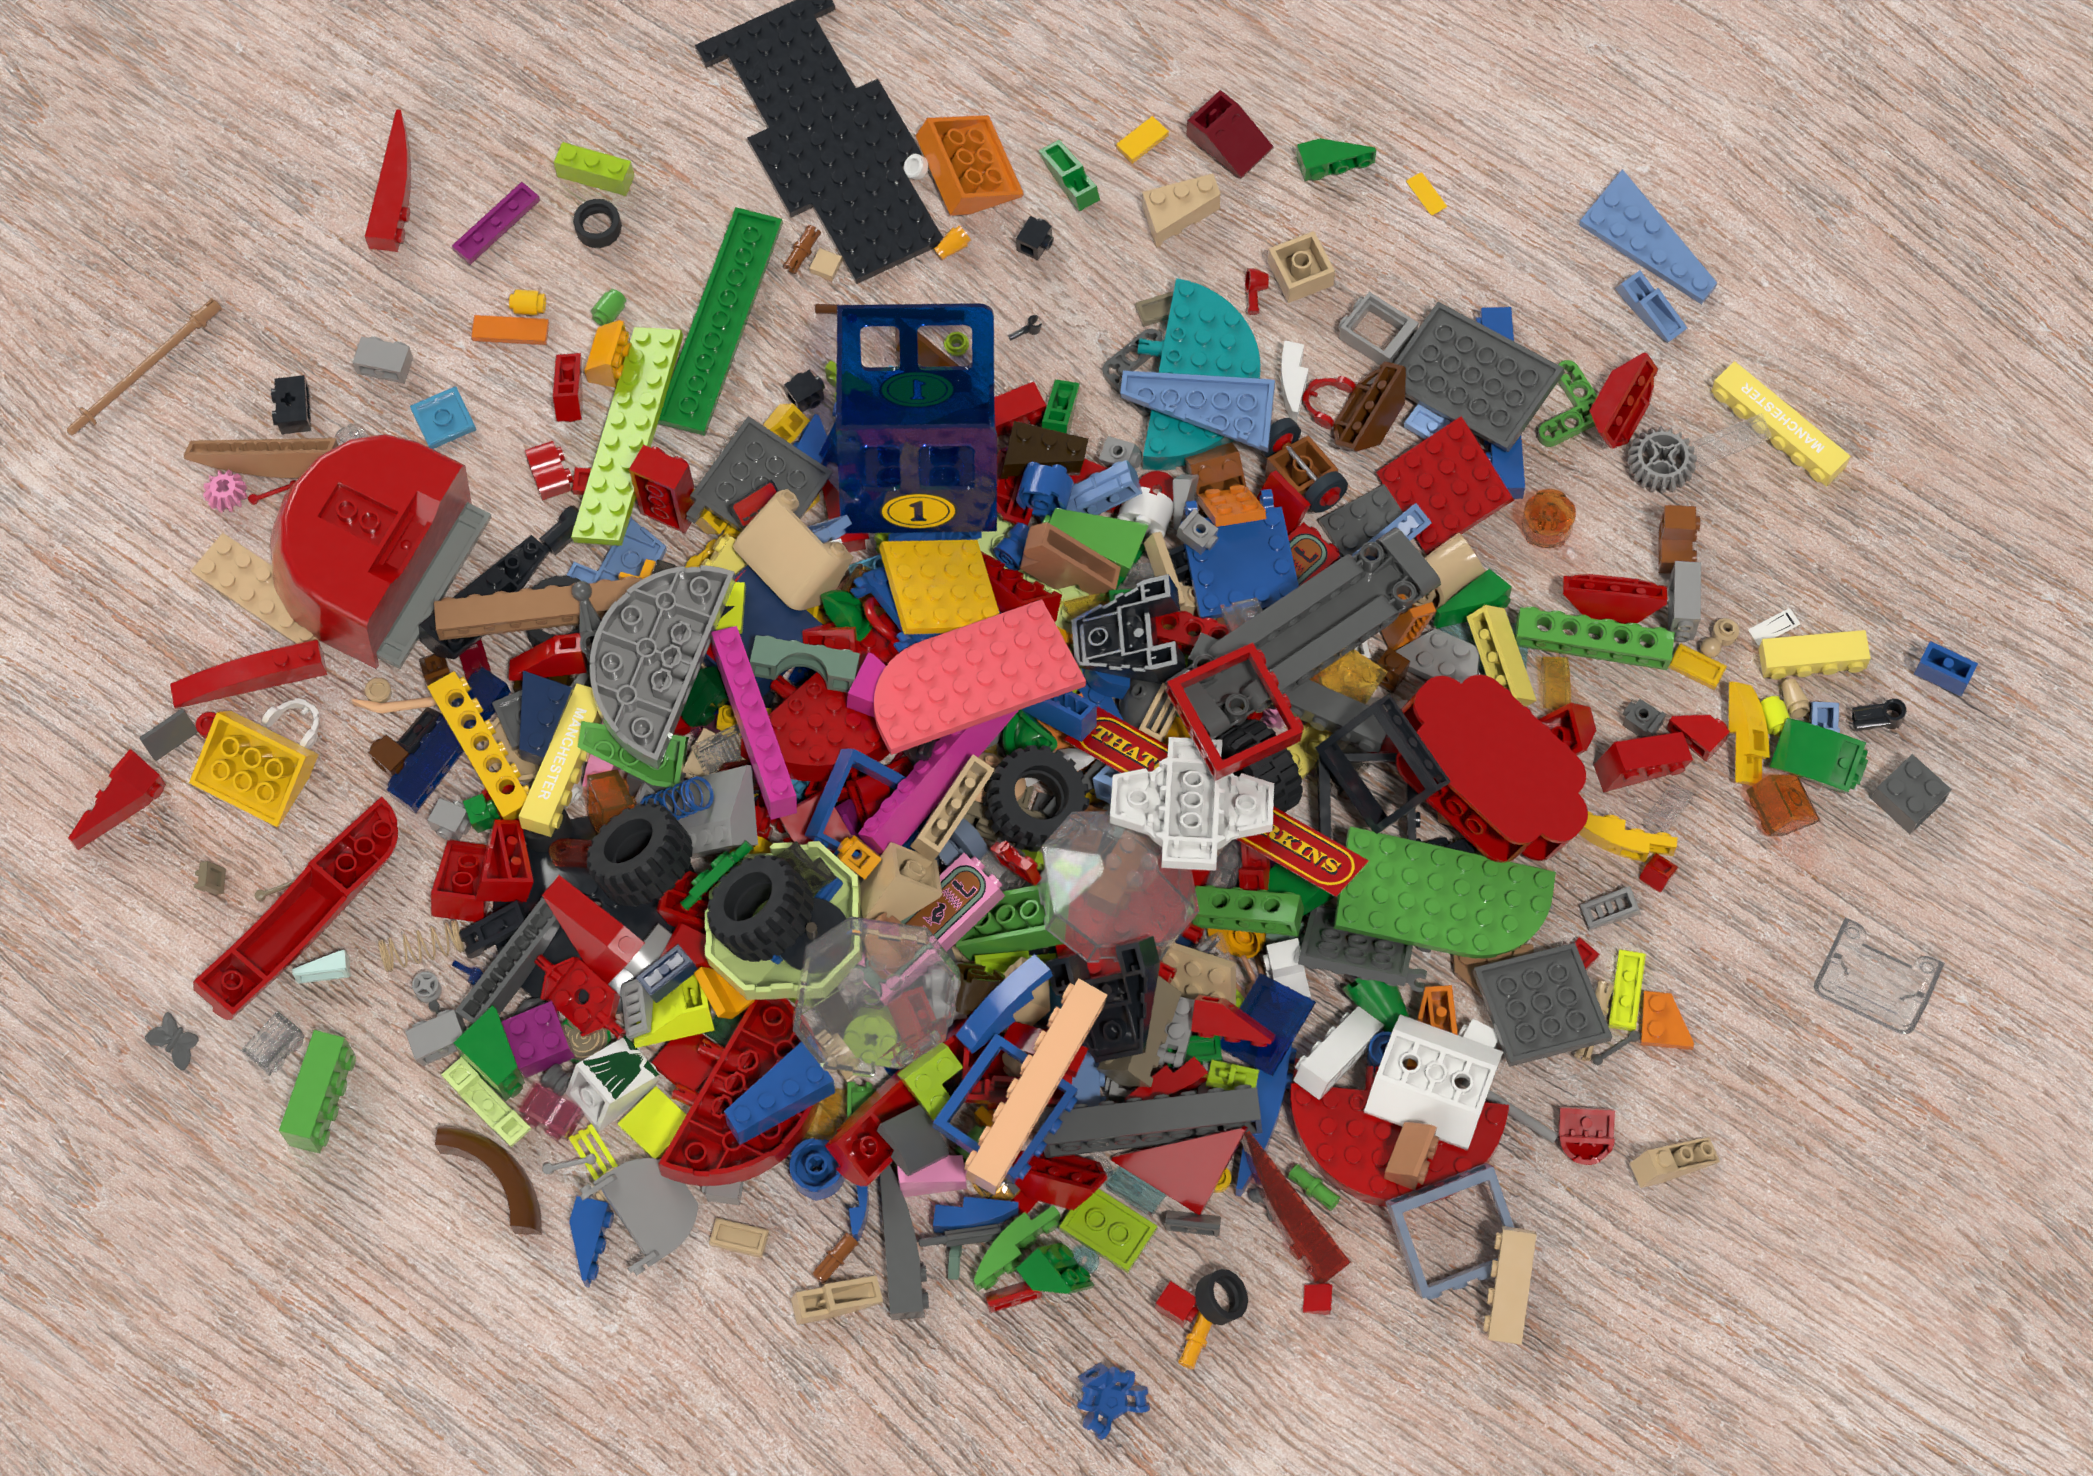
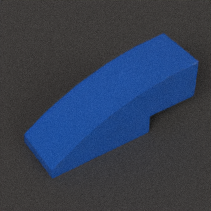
M964 1197L963 1207L935 1205L934 1233L1003 1223L1019 1215V1202Z

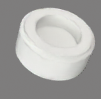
M912 154L905 161L904 171L909 178L920 180L928 171V161L921 155Z

